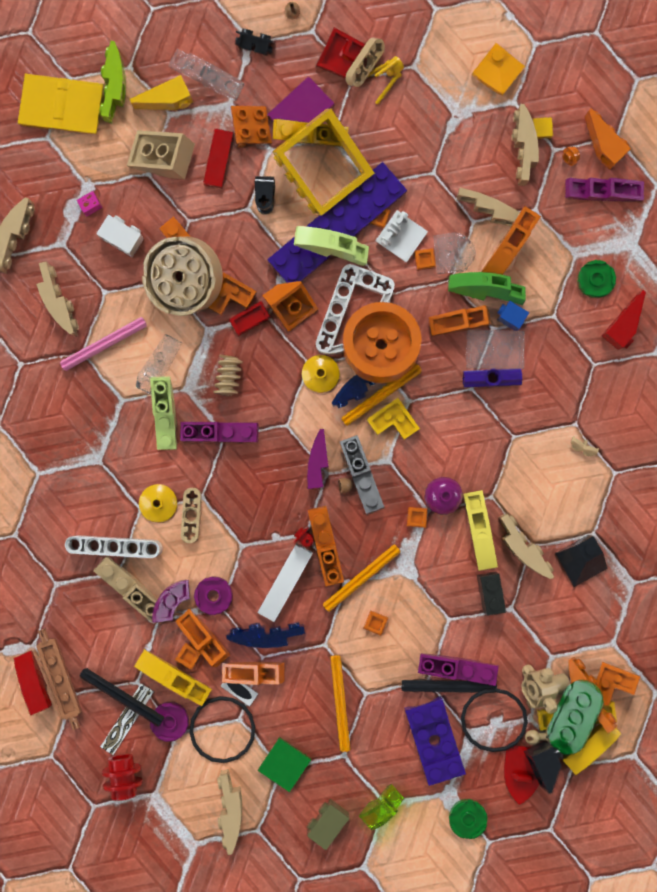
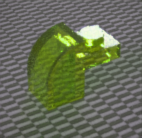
M390 784L378 799L367 804L359 814V817L371 831L378 829L398 812L397 808L404 800V797Z

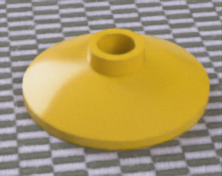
M313 356L303 366V382L314 392H328L339 381V367L329 356ZM323 370L324 375L321 377L318 376L317 371Z
M155 484L142 492L139 499V508L142 515L149 521L164 522L174 515L177 509V498L169 487ZM155 500L160 501L159 507L154 506Z

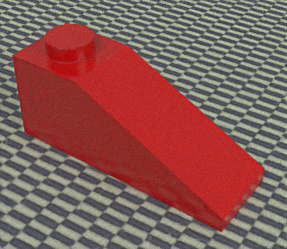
M644 290L637 293L601 335L617 350L627 349L634 341L632 338L637 331L646 295Z

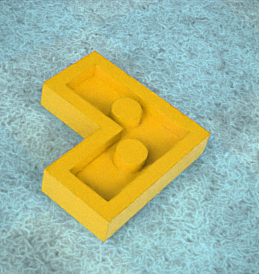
M396 398L367 419L377 435L391 425H394L403 440L420 429L399 398Z

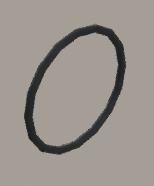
M492 688L481 690L470 697L463 707L461 724L464 734L472 744L482 750L498 752L506 751L518 744L525 735L528 719L526 709L519 698L509 691ZM497 692L508 695L517 702L522 710L524 719L522 732L514 742L505 747L490 748L482 746L473 740L466 730L465 715L467 708L474 699L482 694Z
M219 696L208 699L202 706L196 709L191 718L189 733L193 746L201 756L212 762L227 763L239 759L248 752L254 741L256 727L251 712L243 703L231 697ZM219 700L231 701L242 707L249 716L252 727L251 737L245 749L236 756L227 759L213 758L204 753L197 745L193 733L194 721L200 710L209 703Z

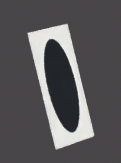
M222 683L221 685L222 688L248 706L252 704L258 695L257 692L245 684Z

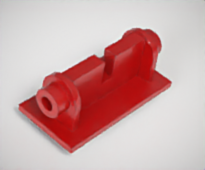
M307 526L305 529L301 527L294 534L296 539L293 542L295 543L298 540L303 546L310 547L313 544L314 538L307 531L309 527Z

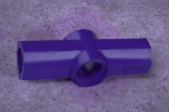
M521 369L463 371V388L522 385ZM490 373L496 376L497 380L495 383L489 382L488 375Z

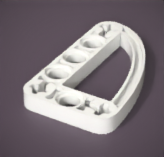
M352 264L343 267L316 340V348L320 353L334 355L343 352V343L336 346L333 345L354 287L358 286L383 295L380 302H389L394 290V282L391 278ZM350 269H352L353 274H355V276H351L349 280V283H353L352 286L347 282H341L342 279L346 281L347 274L345 273V271L349 272ZM365 275L372 276L373 283L371 285L363 283L362 279ZM377 278L380 279V284H385V282H388V286L391 287V289L383 291V287L380 285H377V288H374ZM340 287H347L349 294L347 296L339 295L338 290ZM340 304L343 311L340 314L333 313V305ZM328 322H334L336 329L333 332H329L326 330L325 325ZM323 332L328 336H333V339L328 338L327 344L330 346L325 347V349H321L319 342H323L325 339V335H322Z

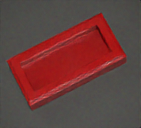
M260 301L233 316L229 321L239 337L269 320L271 316L263 302Z

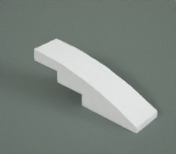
M296 543L258 611L259 614L275 622L313 552Z

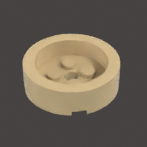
M188 236L166 238L155 244L145 257L143 263L144 276H142L143 286L148 298L161 311L179 316L194 314L208 308L218 297L223 280L222 267L216 253L202 240ZM177 271L183 273L182 282L176 280L175 275Z

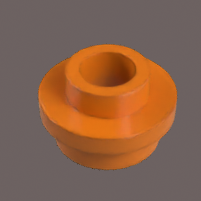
M566 147L563 150L562 157L565 163L573 166L579 161L580 153L576 147Z

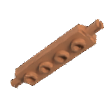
M46 628L38 631L41 642L36 647L62 720L69 719L72 730L80 727L76 716L82 712L58 641L54 638L49 639Z

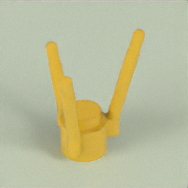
M396 56L374 68L368 75L369 77L376 73L375 77H378L386 72L389 77L394 76L376 100V104L380 103L396 80L402 76L400 72L404 69V65Z

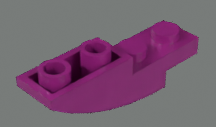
M181 422L180 441L242 443L258 442L259 423Z
M421 653L418 673L496 686L499 665L483 663L472 659Z

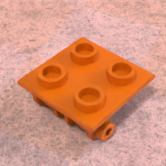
M230 106L236 144L240 148L246 147V144L272 143L266 106Z

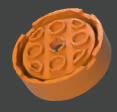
M388 302L371 303L358 309L348 320L343 334V353L347 364L359 377L374 383L393 382L411 371L418 359L421 348L420 328L415 318L401 306ZM383 340L387 347L385 349H378L376 343Z

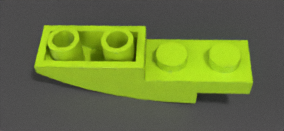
M111 40L109 47L105 51V65H102L101 76L107 85L104 88V103H101L99 112L104 122L107 123L113 122L116 106L124 107L126 96V75L123 60L115 41Z

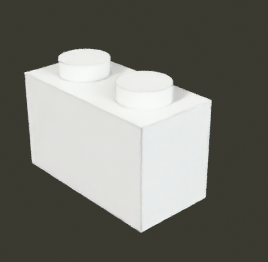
M108 215L97 232L98 237L133 258L144 240V237L140 234L141 230L133 225L128 227L124 224L125 221L116 215L114 218Z

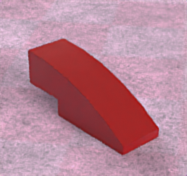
M31 650L13 658L21 692L30 716L52 706L53 704L45 688L47 684L33 651Z

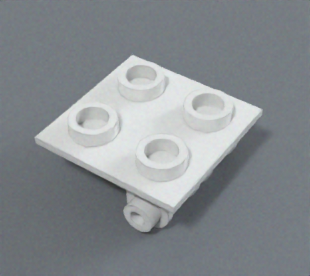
M397 210L376 239V242L407 262L428 231L409 219L406 212H399Z

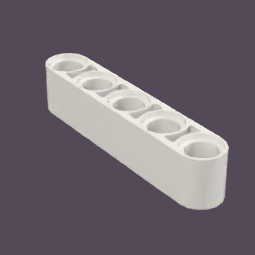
M77 535L71 536L65 541L66 550L72 554L155 558L163 550L162 544L159 541L149 539ZM74 539L78 540L80 544L77 550L72 547ZM93 540L97 541L99 544V548L97 551L91 548V542ZM113 541L118 544L116 552L110 549V544ZM132 542L138 547L136 553H132L129 550V545ZM150 544L156 545L157 552L155 554H151L148 551Z

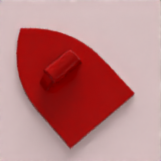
M515 745L506 750L504 780L509 793L520 805L534 794L539 783L524 752L531 747Z

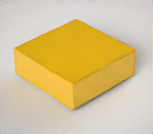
M552 117L532 119L537 139L553 137Z

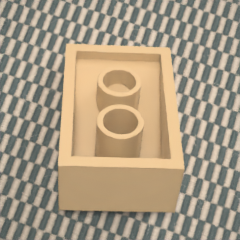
M137 130L127 166L168 178L185 179L195 143L183 133Z

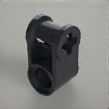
M255 176V203L257 210L261 214L267 215L274 208L275 177Z

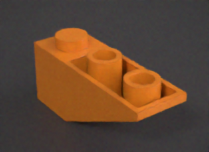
M591 108L584 117L596 157L610 170L631 148L625 139L620 138L615 133V129L611 125H607L602 120L600 113Z

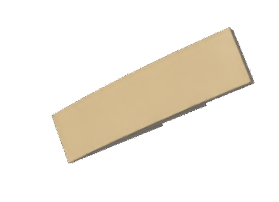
M460 188L457 193L456 200L473 203V211L490 214V222L512 226L520 213L503 202L479 192Z

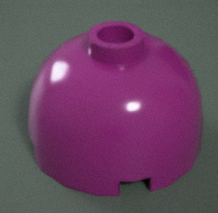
M439 477L433 479L427 485L424 499L431 511L441 515H448L454 513L460 507L463 500V492L461 486L455 480L449 477Z

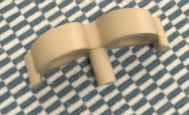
M575 436L572 437L571 446L575 451H583V454L588 457L597 455L599 448L587 446V440H584V443H582Z

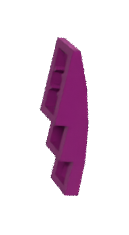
M568 178L566 179L565 198L591 201H643L644 182L619 178H609L607 180L588 178L586 180Z

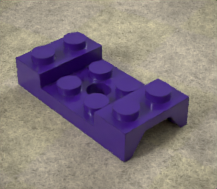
M439 696L433 701L419 706L405 707L404 709L428 785H434L465 775V769L442 697ZM432 735H438L440 741L433 745L429 742V738Z

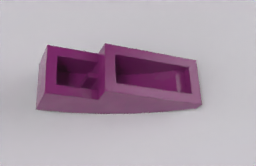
M324 429L319 430L310 452L307 472L308 489L323 487L321 468L328 467Z

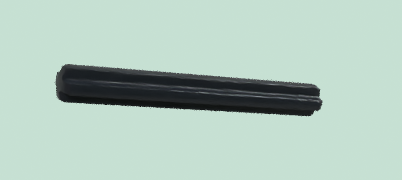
M88 668L83 669L80 673L81 679L156 726H160L163 723L164 716Z
M402 680L401 683L403 692L478 693L481 690L497 688V683L494 686L472 681Z

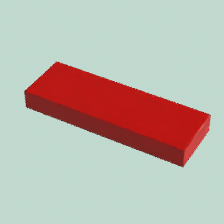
M214 129L203 181L204 185L223 188L234 135L233 132Z

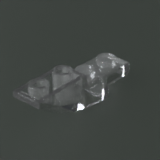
M176 49L168 65L171 69L202 83L205 87L234 101L237 100L244 86L242 81L215 65L179 49Z

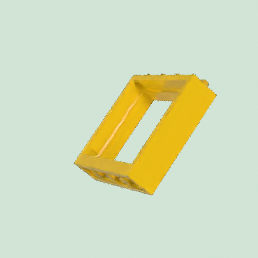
M331 108L325 109L272 151L275 155L273 158L276 164L284 168L286 178L290 183L294 182L297 186L296 192L302 199L305 198L309 203L307 205L308 209L313 214L316 213L320 216L374 174V171ZM325 121L361 175L321 206L284 153Z

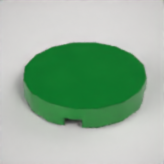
M593 260L580 269L577 283L584 295L598 299L605 297L612 291L616 285V274L614 269L606 264L605 261Z
M462 799L453 805L449 813V824L458 837L475 839L486 830L487 813L478 801Z

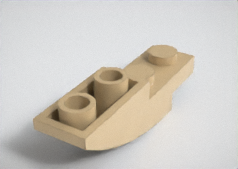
M520 104L518 110L514 111L513 122H516V129L512 131V141H514V148H519L517 160H520V167H517L516 179H519L518 185L526 186L529 182L530 168H535L539 162L537 133L531 115L525 104Z
M25 197L8 213L0 225V272L6 274L7 269L11 267V255L17 247L16 238L24 239L25 235L29 232L30 225L28 223L30 216L32 217L35 211L34 203L29 198Z
M47 262L39 263L44 282L36 285L43 303L55 321L64 330L74 337L78 336L77 330H79L77 320L73 319V304L71 300L69 301L64 296L60 297L62 292L60 286L56 285L55 282L57 274L54 266Z
M503 514L498 518L507 532V535L501 538L510 551L523 564L536 573L550 579L554 578L552 574L554 570L548 561H544L542 557L544 553L538 544L535 546L534 543L525 544L527 539L522 532L519 533L516 529L517 522L512 515Z
M106 556L94 569V572L152 623V615L157 598L124 567H120L110 557Z
M229 769L221 770L217 778L218 787L223 791L224 796L221 797L223 809H225L221 811L220 817H218V826L220 830L223 829V848H227L228 855H231L238 839L243 807L241 787L233 788Z

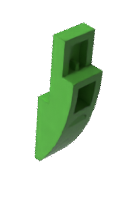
M468 272L450 275L448 279V291L483 301L486 296L520 305H523L526 301L525 287L511 283L510 276L486 272Z

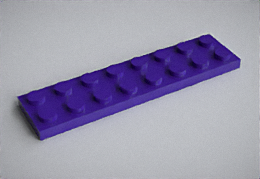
M382 162L373 169L374 174L322 216L319 215L306 227L336 231L355 237L371 221L375 220L384 210L407 192V189ZM294 236L267 260L284 281L290 283L302 282L332 255L326 257L294 245Z

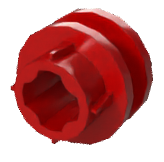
M120 754L108 758V767L102 770V776L109 778V781L103 784L104 791L111 792V799L115 801L136 797V788L143 783L141 777L135 776V773L141 771V764L134 763L132 754Z

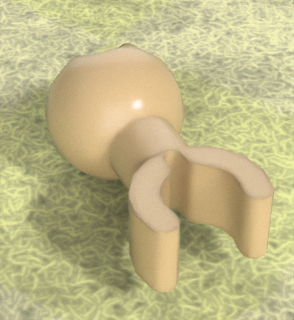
M529 730L525 734V740L529 745H537L543 740L550 743L549 738L546 737L548 736L547 730L543 733Z

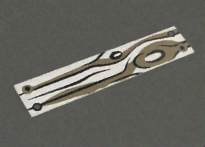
M141 683L133 697L146 705L154 691ZM125 707L100 747L114 755L139 715Z

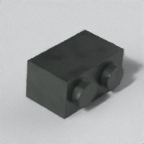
M493 572L477 575L484 614L489 616L506 613L499 573Z

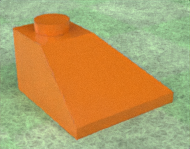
M301 281L277 284L262 295L288 332L318 310V307Z

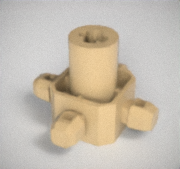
M525 665L522 669L525 678L521 688L522 693L527 699V706L530 709L544 707L550 714L555 713L558 709L555 698L557 695L563 694L570 685L568 677L563 673L553 675L550 668L535 671L531 665Z

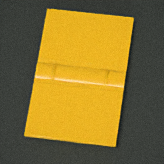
M25 74L18 124L28 127L63 129L65 131L97 135L104 84Z

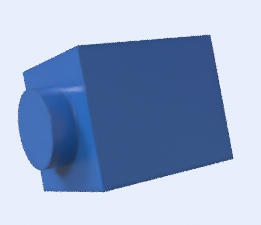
M509 301L506 305H501L497 312L500 315L497 320L517 332L529 312Z

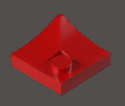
M334 27L316 63V67L346 79L347 71L365 44Z

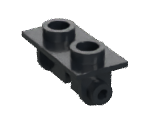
M242 28V32L236 31V33L240 34V37H236L235 45H238V48L251 51L253 44H256L254 52L272 55L273 47L270 45L276 42L271 40L272 36L260 33V37L255 36L252 30Z

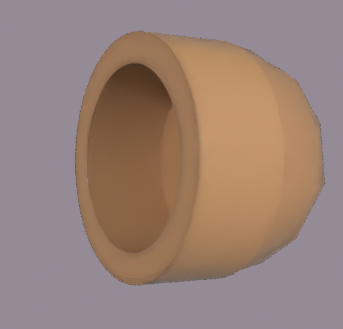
M294 1L287 3L285 7V14L289 19H296L300 15V7ZM291 7H294L295 13H292Z
M338 479L340 493L343 494L351 491L353 483L350 479Z

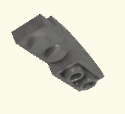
M358 435L340 441L366 515L385 509Z

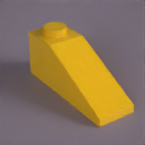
M181 75L129 99L134 109L178 110L185 109L190 103H193Z

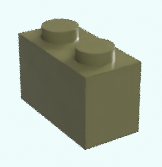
M332 799L328 803L324 802L318 811L320 814L316 819L312 818L307 825V836L325 850H327L349 820V812Z

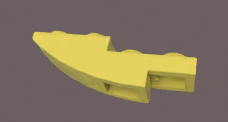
M483 490L465 493L464 500L478 570L498 568Z

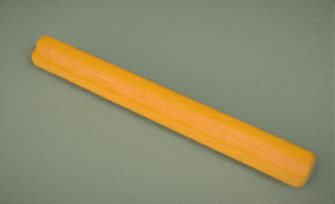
M415 364L407 374L396 381L388 383L341 418L344 424L348 426L422 372L420 366Z
M395 544L392 545L325 601L323 607L328 612L333 610L400 554V549Z
M333 655L330 659L339 745L341 752L350 751L341 656Z

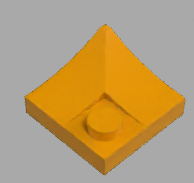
M495 43L471 75L491 90L503 95L525 66L498 43Z

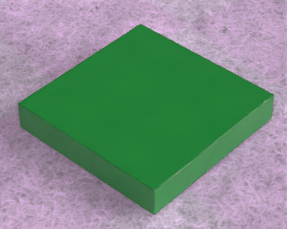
M279 737L261 763L258 771L290 792L311 761V758Z

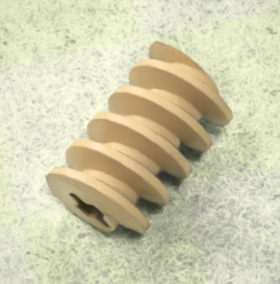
M219 355L224 360L218 361V364L223 367L218 368L217 372L222 375L216 376L220 383H215L214 386L219 390L213 393L225 396L238 394V391L234 390L233 387H237L239 384L234 380L240 379L236 372L242 371V369L237 367V364H242L243 361L237 357Z

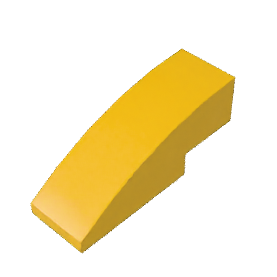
M599 724L592 730L584 748L575 754H563V761L577 775L601 756L619 738L621 732L616 727L608 734L604 727Z

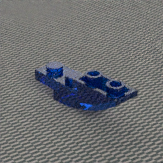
M356 374L340 389L332 401V406H337L339 409L348 405L347 401L354 398L355 401L366 397L365 393H368L366 385L369 384L371 387L378 383L367 381Z
M293 622L288 624L287 628L281 629V626L269 628L270 631L267 632L265 625L254 623L250 624L247 629L242 630L241 627L230 629L226 638L234 643L249 647L277 648L288 646L289 637L305 634L306 630L304 624Z

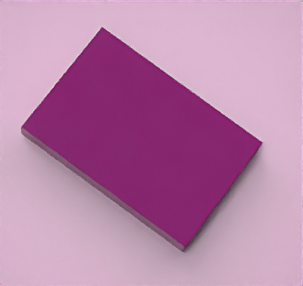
M308 76L267 115L273 123L274 119L309 123L325 109L332 108L334 102Z

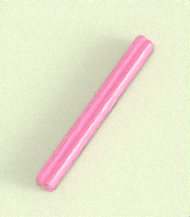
M140 317L67 357L60 364L67 371L140 331L147 324Z

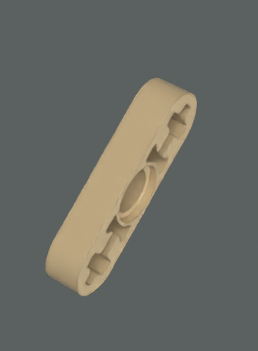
M370 38L346 73L348 85L360 87L384 52L385 45L382 39ZM365 57L367 58L366 67L363 66Z
M188 488L183 495L181 538L186 543H193L199 538L202 494L197 488ZM192 491L198 495L193 502V505L198 504L197 508L186 507L187 504H191V498H188V494H191ZM188 510L196 512L197 517L195 520L190 521L186 518ZM185 522L188 524L196 523V527L192 526V533H195V536L191 540H189L188 536H185V532H189V526L185 527Z

